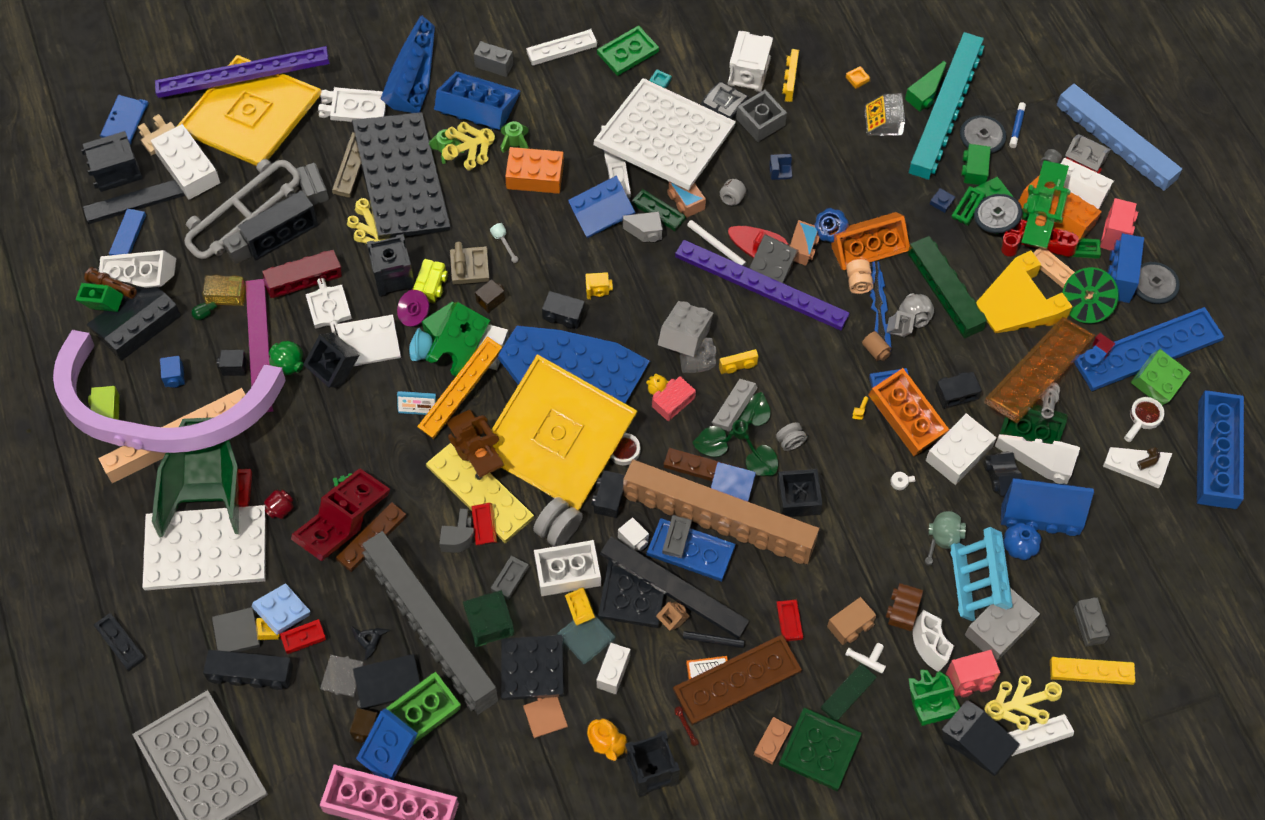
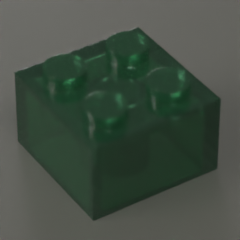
M502 590L463 601L465 615L475 647L514 635L513 624Z

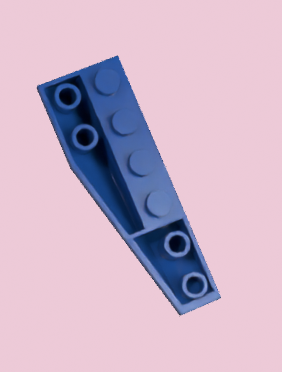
M420 16L404 43L381 96V100L393 110L419 113L429 88L435 26L423 16Z

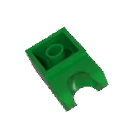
M459 302L453 303L426 355V361L434 363L438 361L443 353L449 354L453 360L450 371L456 377L472 357L490 320ZM460 325L465 326L466 330L464 332L461 331Z

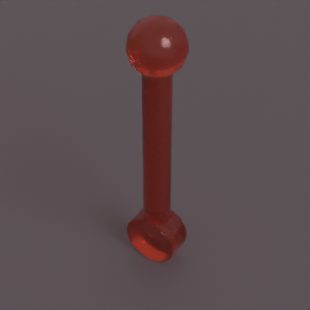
M676 707L674 713L676 716H679L691 739V745L697 746L699 741L697 738H694L682 715V708Z

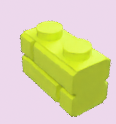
M427 259L423 260L413 290L423 292L430 303H435L437 297L442 295L443 287L441 285L447 281L448 277L445 264Z

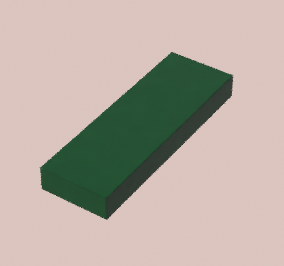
M644 189L632 200V205L645 213L659 212L661 223L673 231H676L686 220L684 214Z

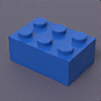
M1122 233L1120 239L1115 241L1114 250L1110 252L1109 261H1112V265H1109L1107 273L1117 283L1119 290L1118 301L1130 303L1139 284L1144 237Z

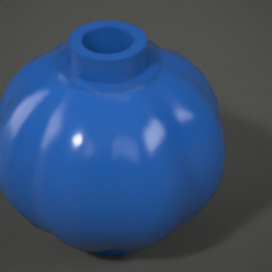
M827 208L817 215L814 225L821 240L833 243L834 234L829 235V232L837 231L835 234L841 233L848 228L849 222L842 211Z
M1016 523L1006 530L1003 544L1011 557L1027 560L1039 552L1041 536L1032 525Z

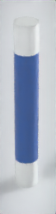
M1019 103L1009 144L1011 148H1016L1026 107L1025 103Z

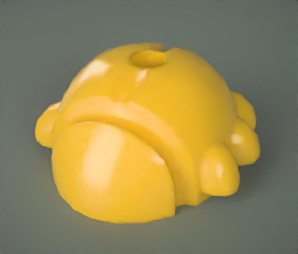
M658 374L650 376V380L646 381L648 391L652 395L659 390L662 392L669 382Z

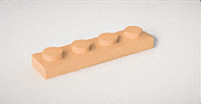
M1039 247L1034 252V255L1041 263L1040 270L1064 288L1068 278L1075 272L1046 248ZM1088 291V297L1086 298L1092 299L1094 292Z

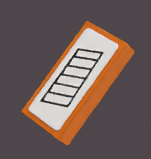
M727 656L686 661L688 679L728 661Z

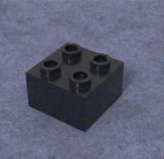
M335 333L319 334L303 365L328 388L343 386L359 354Z
M818 470L778 472L776 482L780 513L788 517L820 515L822 498Z

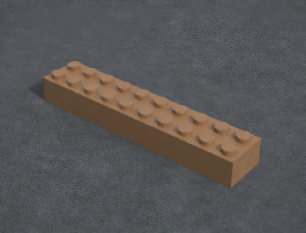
M633 459L624 477L623 496L630 501H639L649 508L660 509L667 515H676L690 519L705 529L711 528L718 531L721 535H730L743 543L749 542L759 549H767L773 551L778 556L789 557L796 563L808 564L816 544L819 532L818 527Z

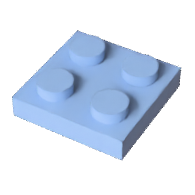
M286 583L252 603V608L276 635L310 615V610Z

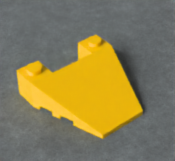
M1032 251L1016 257L976 302L978 309L985 314L988 324L995 333L1014 331L1023 327L1035 328L1038 325L1045 324L1046 326H1051L1067 319L1070 314L1072 305L1063 293L1046 300L1031 278L1037 276L1041 267V263Z

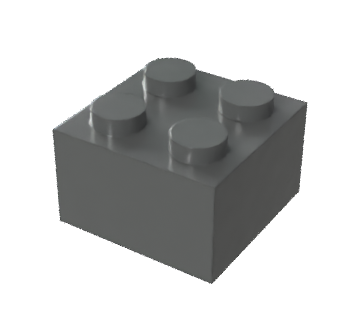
M766 90L737 106L736 119L757 142L786 124L787 112Z

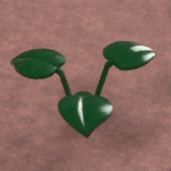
M762 392L752 396L739 419L733 423V430L729 432L730 434L727 438L722 428L711 426L704 429L692 442L693 446L700 453L709 457H719L727 452L728 446L726 442L734 435L737 439H746L753 452L746 458L748 470L756 472L755 475L773 476L778 470V459L774 450L767 445H761L755 450L748 436V426L751 423L754 426H761L770 418V407Z

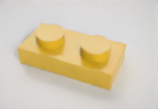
M756 349L720 358L719 370L721 374H730L736 370L750 369L757 365L758 354Z

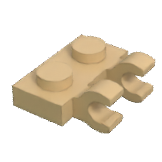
M159 114L153 117L158 128L153 133H150L144 123L138 126L143 137L141 143L151 156L156 153L151 140L175 128L171 122L165 124Z

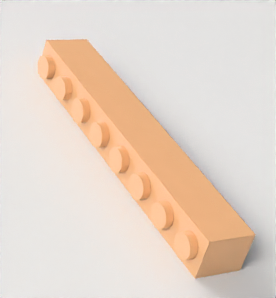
M240 388L161 428L179 427L182 419L216 417L237 404L245 396V393ZM122 446L100 457L99 460L111 483H114L163 459L166 452L138 450Z

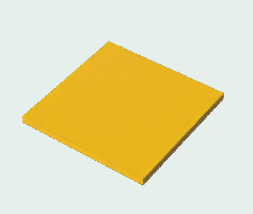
M237 55L228 66L250 62L251 60ZM283 73L211 87L177 126L183 124L193 139L257 166L261 160H269L319 98L322 91L317 87Z
M537 354L492 428L493 433L499 437L498 443L493 445L504 463V466L501 467L502 469L553 498L561 497L569 503L570 508L574 507L579 511L633 421L637 410Z

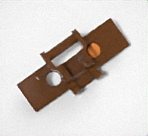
M469 409L447 421V425L453 435H448L449 441L456 449L462 461H469L479 478L504 466V463L493 445L498 443L499 437L493 433L488 425L486 416L481 415L475 418ZM483 431H484V433L486 434V436H484V437H482V438H481L480 436H478V435L482 434Z

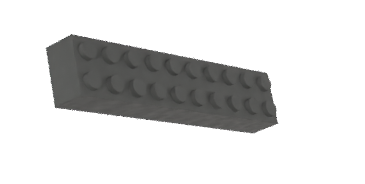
M381 531L362 544L364 549L362 554L366 559L364 561L370 570H374L376 573L375 577L380 585H385L388 596L392 601H396L398 604L397 608L402 616H407L410 627L414 632L417 631L419 633V639L425 647H429L436 663L440 662L444 675L447 679H452L456 692L459 695L463 694L464 702L469 710H474L479 715L498 702L496 687L385 533Z

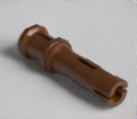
M90 267L85 272L84 279L87 283L109 285L131 299L136 296L137 290L135 287L111 278L106 272L101 273L94 267Z

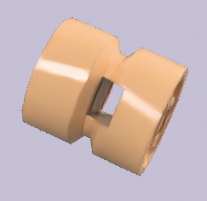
M859 259L848 263L846 269L850 291L855 294L871 291L874 285L869 261Z

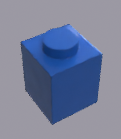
M180 356L160 358L161 379L165 387L173 388L185 385L184 367Z

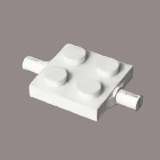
M321 278L323 284H321L320 279L317 280L320 289L306 294L314 326L316 329L328 325L331 326L332 333L336 334L334 329L336 328L338 334L337 324L352 319L342 285L327 287L325 279Z

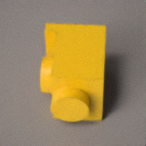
M608 273L586 274L587 299H591V296L601 297L609 295V291H613L612 279L608 280Z

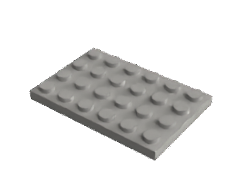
M208 690L133 734L179 820H228L268 795Z

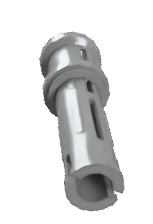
M1047 382L1042 389L1043 407L1041 414L1044 418L1053 417L1055 403L1059 399L1060 387L1055 382Z

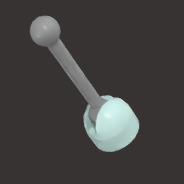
M502 223L494 225L490 229L491 234L496 239L502 240L512 257L511 261L517 263L518 257L514 255L504 238L506 234L504 225Z

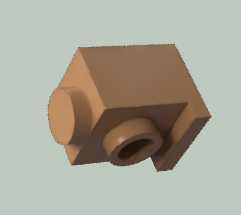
M668 602L656 617L671 631L679 628L689 615L686 613L685 607L680 603Z

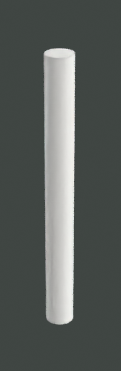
M690 220L687 226L732 261L742 266L746 265V261L694 221Z

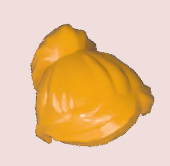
M595 719L590 722L587 734L594 752L606 754L610 760H617V757L625 751L626 736L619 733L617 727L607 719Z

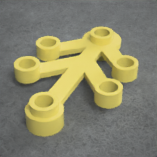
M462 122L457 127L458 131L454 127H450L445 131L448 139L457 138L464 143L457 146L448 144L442 150L444 159L453 160L458 156V153L469 149L468 159L464 161V167L467 170H472L476 166L475 157L480 165L488 161V146L495 139L492 130L488 128L478 130L469 126L468 123ZM468 132L476 136V138H471L465 135V133ZM481 144L480 154L476 156L477 145Z
M364 198L359 199L356 202L355 211L364 216L368 225L359 222L356 216L348 217L347 225L350 228L358 229L354 233V240L365 244L368 241L385 240L378 239L374 220L370 213L369 201ZM365 233L374 236L375 239L365 236Z
M1021 676L1012 701L1004 703L1006 696L1012 692L1011 683L1005 681L1000 684L996 700L986 704L985 712L995 721L1003 718L1015 723L1020 730H1027L1029 728V718L1015 715L1009 711L1015 709L1035 717L1039 724H1046L1049 720V713L1028 705L1047 699L1050 701L1060 699L1062 687L1058 683L1050 682L1046 685L1045 691L1023 697L1025 691L1031 686V679L1028 676ZM1022 681H1026L1028 684L1025 685V684H1022L1021 682H1022ZM1040 715H1043V716H1045L1046 718H1045V719H1041L1039 716H1040ZM1024 721L1026 722V725L1020 724V722Z

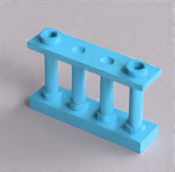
M991 527L984 529V540L968 546L960 543H953L951 545V556L953 558L959 603L958 611L960 617L970 621L975 620L974 610L992 604L1005 610L1013 608L1002 532ZM986 548L987 557L985 559L968 565L966 554ZM989 566V577L970 583V572ZM989 585L992 586V596L973 602L972 591Z

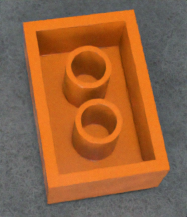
M510 147L505 176L506 189L560 194L564 167L563 152Z

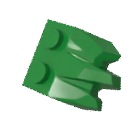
M920 670V681L909 678L913 707L922 726L952 718L960 709L954 696L952 683L949 677L942 672H937L936 677L932 678L928 670Z

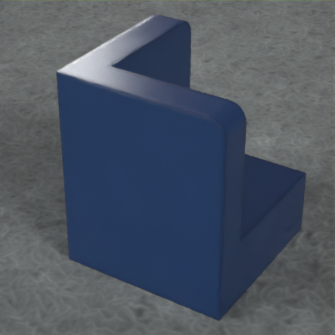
M791 154L770 155L769 169L771 180L792 179Z

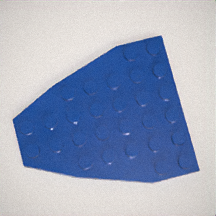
M516 326L498 354V359L518 385L538 354L623 403L627 402L650 362L648 359L615 342L562 330Z

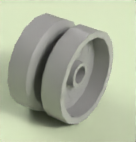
M557 497L540 513L533 530L540 537H547V542L553 547L562 546L573 536L581 523L583 515L576 508H569V503L561 497Z

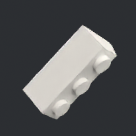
M1064 158L1061 164L1069 166L1064 187L1071 190L1073 194L1078 195L1084 201L1094 205L1097 209H1100L1110 191L1113 180Z
M393 315L337 324L339 338L359 354L354 366L401 358Z

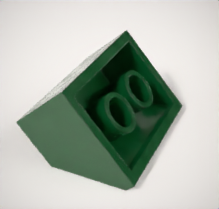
M1011 397L999 434L1023 437L1026 441L1030 442L1035 441V439H1042V443L1053 444L1054 441L1060 442L1067 422V414L1054 410L1053 417L1044 418L1041 414L1043 406Z

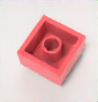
M1114 199L1105 221L1100 248L1114 250L1115 241L1120 239L1122 233L1133 235L1135 229L1133 222L1136 221L1138 212L1135 211L1136 203Z
M992 650L952 660L946 672V676L949 677L954 688L955 697L959 695L967 697L977 690H980V692L990 690L1000 674Z

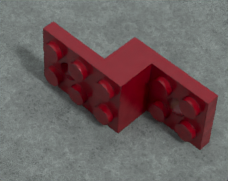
M359 468L321 498L319 513L292 534L291 540L320 561H323L361 530L364 514L388 496L390 489ZM315 536H323L324 539H318Z

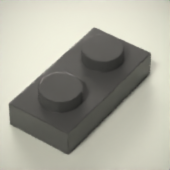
M672 515L662 554L682 559L692 520Z
M511 556L492 585L491 591L509 600L528 570L529 564Z

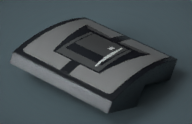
M719 81L708 92L700 105L732 120L737 116V106L747 101L749 96Z

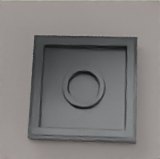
M252 607L212 617L218 651L241 652L260 647V642L257 640L256 620Z

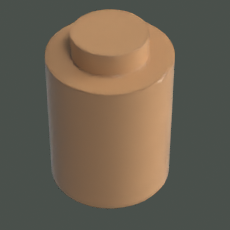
M876 331L870 333L862 341L863 346L877 361H883L889 357L891 347Z

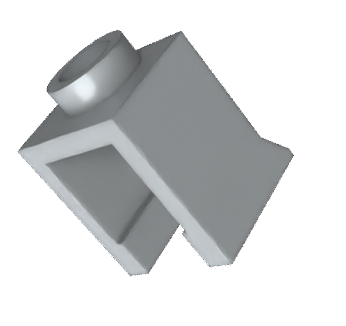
M897 311L896 314L889 318L887 333L901 337L911 334L915 315Z

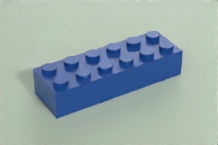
M1205 390L1198 401L1197 504L1237 509L1244 500V396Z

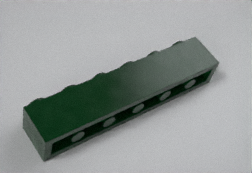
M930 236L911 243L908 250L909 257L963 338L965 339L983 331L987 322L985 314L980 312L975 299L970 297L966 286L959 281L956 271L951 269L947 258L939 251L937 243L932 241Z

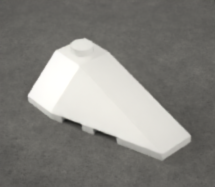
M164 250L101 256L99 272H106L113 279L144 288L161 287L174 276L176 258Z
M999 434L995 447L1003 452H1013L1016 460L1045 478L1053 480L1055 483H1068L1080 447L1059 441H1054L1053 444L1042 443V439H1035V441L1030 442L1026 441L1023 437Z

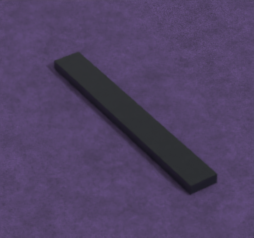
M612 536L600 553L603 557L737 639L749 622V620Z

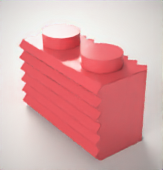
M681 376L676 380L671 379L662 392L659 390L653 395L652 407L667 421H670V419L695 399L696 390L682 379Z

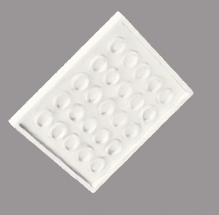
M643 78L595 138L593 145L689 190L735 127L736 121Z

